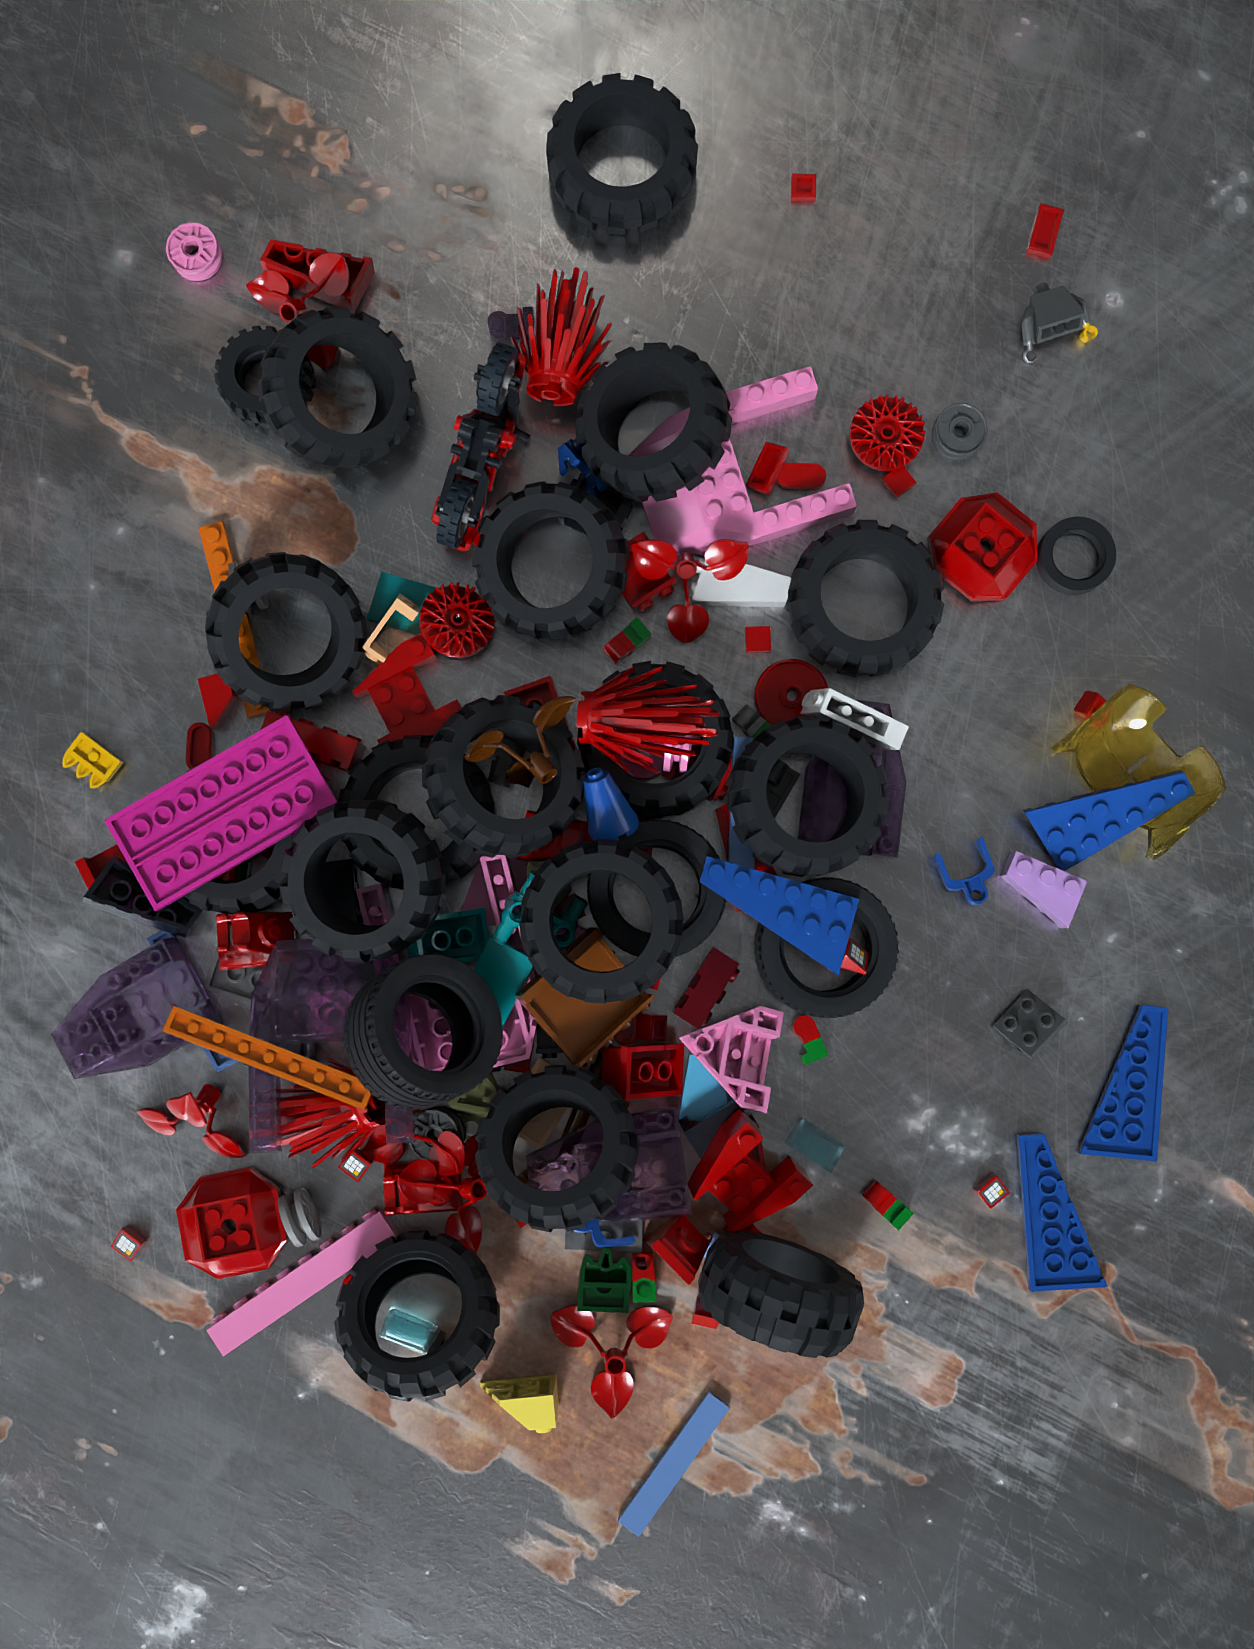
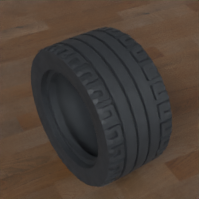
M662 819L640 821L638 829L628 837L626 833L618 836L620 840L618 842L636 846L641 850L662 848L673 851L682 856L691 865L698 880V902L691 917L683 924L682 940L675 956L677 957L702 944L711 935L721 919L726 900L699 882L706 857L719 860L720 857L704 836L687 825ZM590 873L587 881V898L596 925L602 934L616 947L638 957L645 949L651 933L633 927L619 913L613 895L616 873Z
M821 877L803 881L801 883L859 899L854 920L862 931L865 950L869 953L866 974L856 973L850 981L835 989L823 991L811 989L802 984L790 971L784 954V939L759 922L754 936V954L760 977L778 1000L800 1013L819 1018H837L855 1014L857 1011L860 1012L863 1008L870 1006V1003L875 1002L884 993L883 990L888 987V983L893 978V971H896L899 940L896 937L898 933L895 930V923H892L891 920L892 916L888 913L886 906L881 904L882 901L880 899H877L873 893H870L868 889L863 888L858 883L855 884L852 881L834 877Z
M424 953L408 957L366 982L360 988V991L355 994V998L352 999L351 1006L347 1009L346 1022L343 1027L346 1056L359 1082L377 1099L383 1100L386 1104L393 1105V1107H401L405 1110L431 1108L473 1090L488 1077V1073L496 1065L503 1039L501 1013L495 996L486 982L468 965L453 957H446L436 953L431 955ZM403 994L417 995L429 1000L446 1018L452 1036V1049L449 1060L442 1071H433L419 1066L400 1047L394 1030V1012Z

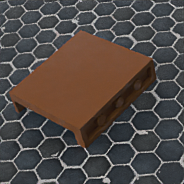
M589 927L563 951L574 963L589 970L604 972L624 967L622 962L601 938L604 935L598 927ZM538 974L515 994V997L572 1065L578 1067L590 1064L595 1058L594 1054L600 1048L608 1047L614 1040L613 1036L619 1031L626 1030L632 1024L631 1019L637 1014L644 1013L651 1006L650 1002L655 998L652 994H647L643 991L640 995L624 1001L605 1004L587 1003L570 996L567 997L552 988Z

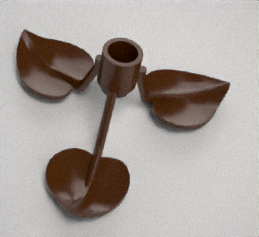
M561 696L544 704L536 713L533 724L537 726L536 732L543 754L541 751H534L525 758H522L507 745L500 742L504 736L500 729H492L482 734L472 744L468 753L464 756L465 759L471 762L482 761L491 757L496 748H502L518 760L506 775V780L509 783L530 788L534 776L541 784L548 783L556 776L558 770L549 760L552 755L547 749L542 730L549 729L558 724L567 714L571 705L578 700L572 696Z

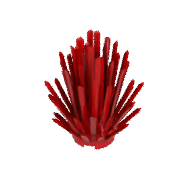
M578 267L573 269L572 279L570 280L564 279L565 273L563 270L561 271L557 295L556 269L553 270L548 309L545 292L542 290L540 296V285L537 283L536 340L533 318L531 314H528L530 346L522 311L517 306L520 322L518 324L521 338L520 347L522 354L526 358L524 370L527 379L526 392L530 397L541 402L542 398L553 400L554 406H567L574 403L577 392L591 380L593 373L601 366V362L595 363L612 341H606L601 344L612 326V323H609L581 364L586 348L595 332L596 323L600 315L599 311L605 295L600 297L597 307L594 308L592 314L595 300L592 299L594 288H589L585 304L583 305L588 285V273L584 271L576 301H574L580 272ZM510 336L513 347L518 349V353H521L515 338Z
M634 666L594 691L581 692V695L584 696V701L578 700L577 727L582 728L583 737H578V741L580 744H592L627 772L628 767L613 752L659 774L657 769L648 765L650 762H654L652 757L624 745L660 757H664V753L678 756H696L694 751L650 742L669 745H710L708 740L678 736H717L718 733L715 729L699 727H705L706 725L702 716L718 717L720 714L718 710L710 709L709 707H675L712 705L714 703L713 700L700 701L699 697L693 696L655 698L683 694L686 690L695 689L697 685L640 692L666 684L667 680L664 679L624 690L651 679L653 674L662 669V667H659L627 681L628 675L635 670Z
M327 1057L328 1062L331 1063L327 1066L357 1077L351 1067ZM295 1084L294 1086H286L284 1089L268 1090L266 1093L272 1095L316 1091ZM321 1093L276 1098L273 1102L260 1104L262 1107L279 1105L281 1108L268 1111L256 1117V1119L260 1120L273 1119L267 1121V1126L272 1128L258 1131L256 1135L262 1139L293 1135L269 1145L270 1149H276L289 1144L292 1147L289 1152L293 1153L289 1154L287 1159L313 1147L315 1148L311 1150V1153L315 1154L340 1137H345L312 1164V1168L318 1166L331 1154H333L332 1159H334L357 1139L342 1157V1162H344L357 1147L360 1149L377 1126L388 1122L385 1119L387 1113L392 1112V1105L386 1104L385 1101L379 1100L371 1095L366 1110Z

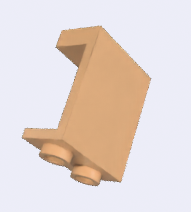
M399 593L364 643L362 648L365 650V655L374 662L378 660L384 662L389 651L373 640L395 609L413 621L421 607Z

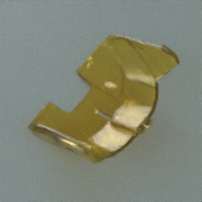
M1129 683L1124 688H1120L1090 718H1087L1051 747L1052 752L1050 755L1053 757L1058 753L1075 752L1077 767L1093 792L1107 788L1122 787L1124 784L1146 781L1151 777L1178 770L1183 771L1195 794L1140 826V828L1148 830V851L1145 857L1155 860L1165 854L1191 828L1190 825L1211 809L1222 797L1227 787L1218 763L1204 746H1199L1183 756L1175 753L1152 727L1153 722L1167 710L1166 705L1150 691ZM1147 754L1149 758L1129 774L1127 770Z

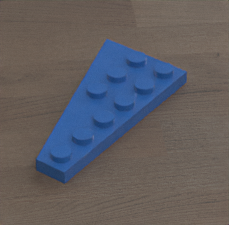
M1139 1006L1078 1150L1079 1154L1157 1162L1168 1008Z

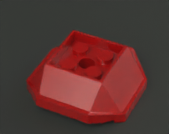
M998 492L960 498L927 538L930 553L933 555L931 562L934 569L940 570L942 578L971 602L1004 601L1038 561L1037 524ZM980 541L988 542L991 550H984L980 545Z
M253 1166L199 1177L176 1209L185 1261L216 1279L269 1269L289 1239L278 1208V1198L281 1196L280 1188ZM227 1219H232L235 1221V1231H231L227 1228Z

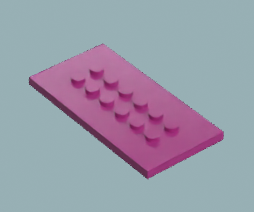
M286 715L104 819L154 911H159L291 835L304 820L311 819L317 814L318 810L338 803L290 717Z

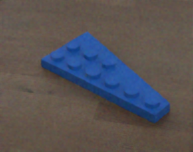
M1178 770L1151 777L1146 781L1124 784L1122 787L1107 788L1071 797L1070 800L1047 803L1045 806L1034 809H1023V812L1057 868L1066 871L1194 795L1195 791L1185 773Z
M706 857L700 883L839 976L859 899L712 857Z
M1017 1134L1028 1290L1035 1292L1108 1287L1098 1267L1097 1259L1093 1255L1088 1243L1087 1235L1075 1206L1066 1190L1067 1187L1059 1173L1056 1160L1045 1134Z

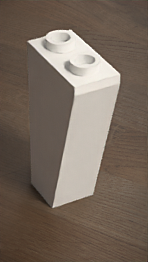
M700 558L699 562L708 565L705 559ZM745 564L742 571L736 577L721 581L713 576L712 569L706 571L697 566L696 573L700 574L698 583L693 582L689 592V596L693 597L691 605L784 607L788 598L791 577Z
M831 688L810 690L802 701L803 709L801 714L817 716L819 720L826 722L830 719L849 726V733L858 738L863 736L866 741L887 750H900L909 726Z

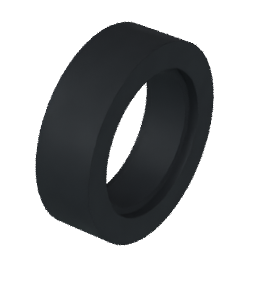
M1075 516L1059 521L1044 534L1037 547L1038 561L1036 566L1041 578L1050 588L1066 595H1081L1092 591L1109 577L1116 562V546L1111 534L1102 524L1087 517ZM1075 533L1083 535L1093 542L1098 552V565L1091 576L1083 579H1073L1058 570L1053 560V548L1058 538L1066 534Z

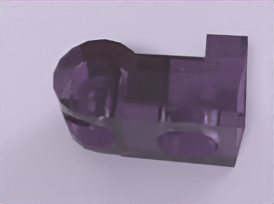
M523 307V320L527 337L530 339L528 314L532 315L534 325L533 307ZM495 311L489 315L487 322L492 337L508 340L511 336L515 339H521L518 331V324H520L518 314H506L502 311Z

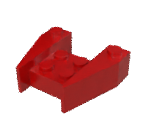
M422 633L400 643L387 656L386 660L381 662L352 692L357 699H361L369 694L372 697L389 731V734L377 740L378 744L386 740L391 742L402 739L404 735H423L427 738H433L434 734L452 713L462 709L460 702L456 699L435 710L416 673V670L438 660Z
M740 1108L719 1127L687 1182L695 1201L709 1190L729 1208L723 1217L729 1231L733 1233L795 1203L814 1186L806 1171L789 1155L770 1172L749 1153L764 1138L756 1123Z

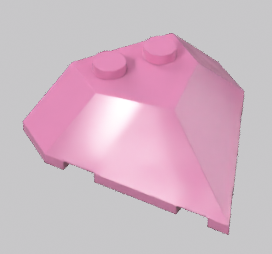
M759 1006L679 1037L741 1108L764 1114L767 1113L771 1087L764 1086L771 1039L780 1037L784 1012Z

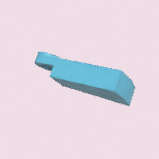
M689 1050L678 1118L682 1119L687 1116L689 1120L699 1121L727 1104L725 1089Z

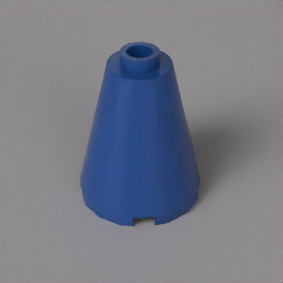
M601 768L589 770L583 782L590 839L592 838L593 841L598 839L620 841L618 836L626 833L627 837L630 836L639 826L636 813L607 770Z

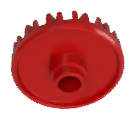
M886 394L885 397L879 395L874 400L870 398L869 402L866 401L853 417L849 430L850 444L857 458L870 468L879 471L901 469L911 463L922 448L926 433L923 428L925 422L921 421L922 415H918V408H913V403L911 402L909 404L904 402V397L898 399V396L895 395L894 398L888 397L889 394ZM883 432L888 433L890 436H885Z
M451 582L446 587H444V584L440 588L436 587L425 598L419 613V626L425 640L439 653L455 658L472 656L481 651L490 640L495 629L494 615L491 613V607L475 592V587L469 589L468 584L465 587L459 586L460 582H457L455 586Z
M800 659L780 660L766 668L759 677L753 697L754 706H756L757 713L770 725L780 721L793 720L797 716H805L801 714L804 696L810 690L828 688V684L822 673L812 664ZM788 693H794L796 699L794 701H790L787 698Z

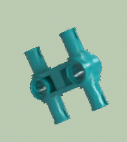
M531 871L522 888L505 900V908L501 913L502 920L493 935H491V939L499 945L505 946L515 927H520L521 911L514 913L512 909L516 905H521L526 887L530 885L536 875L535 872ZM577 895L573 896L564 914L554 911V934L562 950L574 941L575 931L578 928L577 920L586 906H588V902ZM567 928L563 935H556L559 929Z

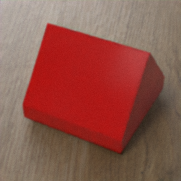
M697 1297L691 1324L717 1329L719 1322L712 1318V1313L704 1310L700 1303V1298Z

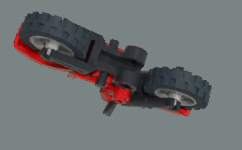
M497 342L489 354L487 364L485 366L478 364L477 373L474 374V380L477 381V409H473L471 413L464 414L463 416L458 415L454 423V430L458 431L457 444H453L450 453L454 455L441 495L436 499L431 521L433 524L438 525L437 543L456 550L467 551L476 537L486 505L487 491H493L496 471L500 469L502 460L499 459L500 456L506 457L507 452L514 448L516 439L528 444L531 435L517 428L520 405L519 390L524 375L526 358L523 354L518 353L519 351L515 347Z

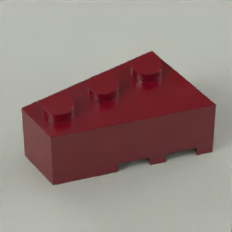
M712 947L672 1009V1012L699 1030L702 1025L706 1026L713 1015L710 1011L715 1003L720 1004L726 994L724 988L727 983H733L740 972L737 969L739 963L715 947Z

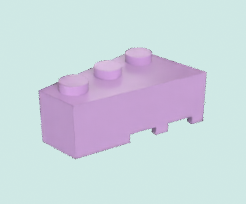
M1017 851L1009 853L1000 874L1007 883L1022 896L1030 900L1037 909L1045 913L1059 928H1069L1086 886V880Z

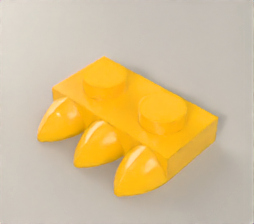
M84 732L79 733L65 752L62 761L63 768L71 767L79 761L76 769L77 778L85 777L93 772L90 777L91 789L109 782L124 763Z

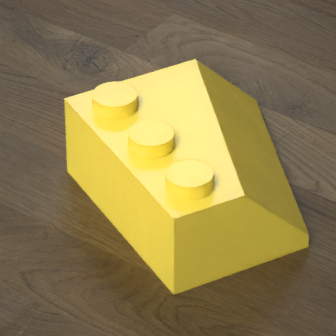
M557 1374L480 1381V1387L528 1430H536L537 1433H547L552 1428H556L559 1411Z

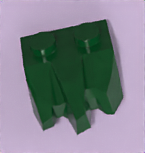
M603 1247L599 1261H593L591 1255L585 1254L578 1277L577 1311L629 1313L632 1268L626 1257H622L616 1263H613L612 1250L607 1247Z

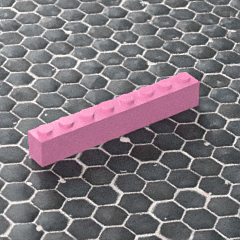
M373 1208L361 1217L363 1222L357 1226L351 1223L341 1230L342 1236L334 1241L332 1237L318 1246L320 1248L318 1253L313 1256L310 1252L297 1261L299 1266L293 1270L289 1267L285 1268L276 1275L277 1281L271 1285L265 1282L254 1290L255 1296L249 1300L246 1296L232 1305L234 1307L233 1311L228 1314L223 1311L211 1319L213 1324L206 1331L222 1356L234 1350L349 1271L362 1255L368 1258L377 1251L375 1244L391 1236L397 1238L400 1232L389 1215H385V1209L382 1208L376 1211Z

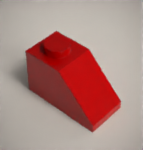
M217 673L197 679L209 727L214 730L222 728L239 699L237 693L229 685H225Z

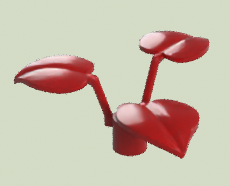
M329 252L320 255L312 262L309 275L311 280L318 284V286L302 298L292 299L288 295L290 291L288 280L284 275L273 270L261 273L258 277L248 282L246 287L264 308L273 313H279L284 322L290 323L296 317L306 313L305 301L321 289L331 297L342 295L349 286V272L345 258L339 253ZM329 345L315 346L310 348L306 354L311 361L315 362L323 370H327L336 359L338 347Z
M648 539L631 544L635 566L643 577L652 580L660 579L667 574L668 568L674 569L676 567L678 576L683 578L685 605L676 604L672 606L667 616L669 630L677 640L683 643H690L702 635L709 625V615L706 609L699 604L690 605L688 578L694 576L697 566L706 571L712 569L713 576L717 580L725 581L736 577L742 571L748 559L749 545L747 542L730 539H720L712 542L704 554L705 562L708 565L699 562L698 559L694 560L693 556L686 552L677 555L674 546L663 540Z
M204 1084L196 1098H194L192 1092L170 1098L166 1106L176 1116L175 1118L169 1119L164 1112L153 1108H142L136 1112L151 1129L163 1135L175 1134L176 1127L173 1124L180 1119L186 1120L196 1127H205L207 1124L206 1133L208 1135H204L202 1140L210 1150L227 1158H243L248 1154L244 1153L239 1144L227 1134L212 1131L213 1118L217 1111L215 1105L222 1095L221 1091L213 1085ZM207 1113H209L208 1123L205 1117Z
M419 1109L403 1112L402 1117H391L387 1120L386 1124L377 1126L361 1151L363 1155L373 1161L386 1164L395 1163L403 1156L405 1151V1145L401 1139L415 1138L434 1144L429 1151L428 1160L435 1166L439 1175L451 1176L461 1174L466 1163V1149L462 1139L456 1133L443 1131L439 1135L438 1140L414 1133L415 1124L409 1116L420 1111Z
M474 1135L464 1143L466 1149L465 1166L469 1167L467 1173L472 1178H465L460 1185L435 1182L437 1170L432 1162L425 1159H417L410 1162L398 1175L397 1184L401 1194L408 1201L415 1204L430 1202L434 1197V1187L459 1190L460 1195L469 1200L458 1207V1213H453L448 1217L445 1234L460 1240L464 1247L468 1250H473L477 1254L482 1236V1218L478 1209L469 1205L484 1199L488 1192L485 1189L486 1186L483 1179L478 1174L475 1154L478 1151V1141L475 1139L476 1135Z
M577 1304L554 1311L550 1316L552 1329L563 1344L572 1348H579L585 1344L587 1337H589L600 1352L601 1357L604 1358L606 1371L599 1372L593 1378L590 1389L595 1402L611 1419L616 1417L625 1408L633 1393L634 1382L632 1376L628 1371H625V1356L628 1355V1349L632 1340L635 1338L636 1343L646 1349L659 1346L668 1335L673 1319L672 1314L663 1308L656 1306L639 1307L632 1311L626 1320V1326L632 1334L628 1336L624 1349L610 1348L605 1351L595 1336L590 1333L595 1326L592 1312L577 1311Z

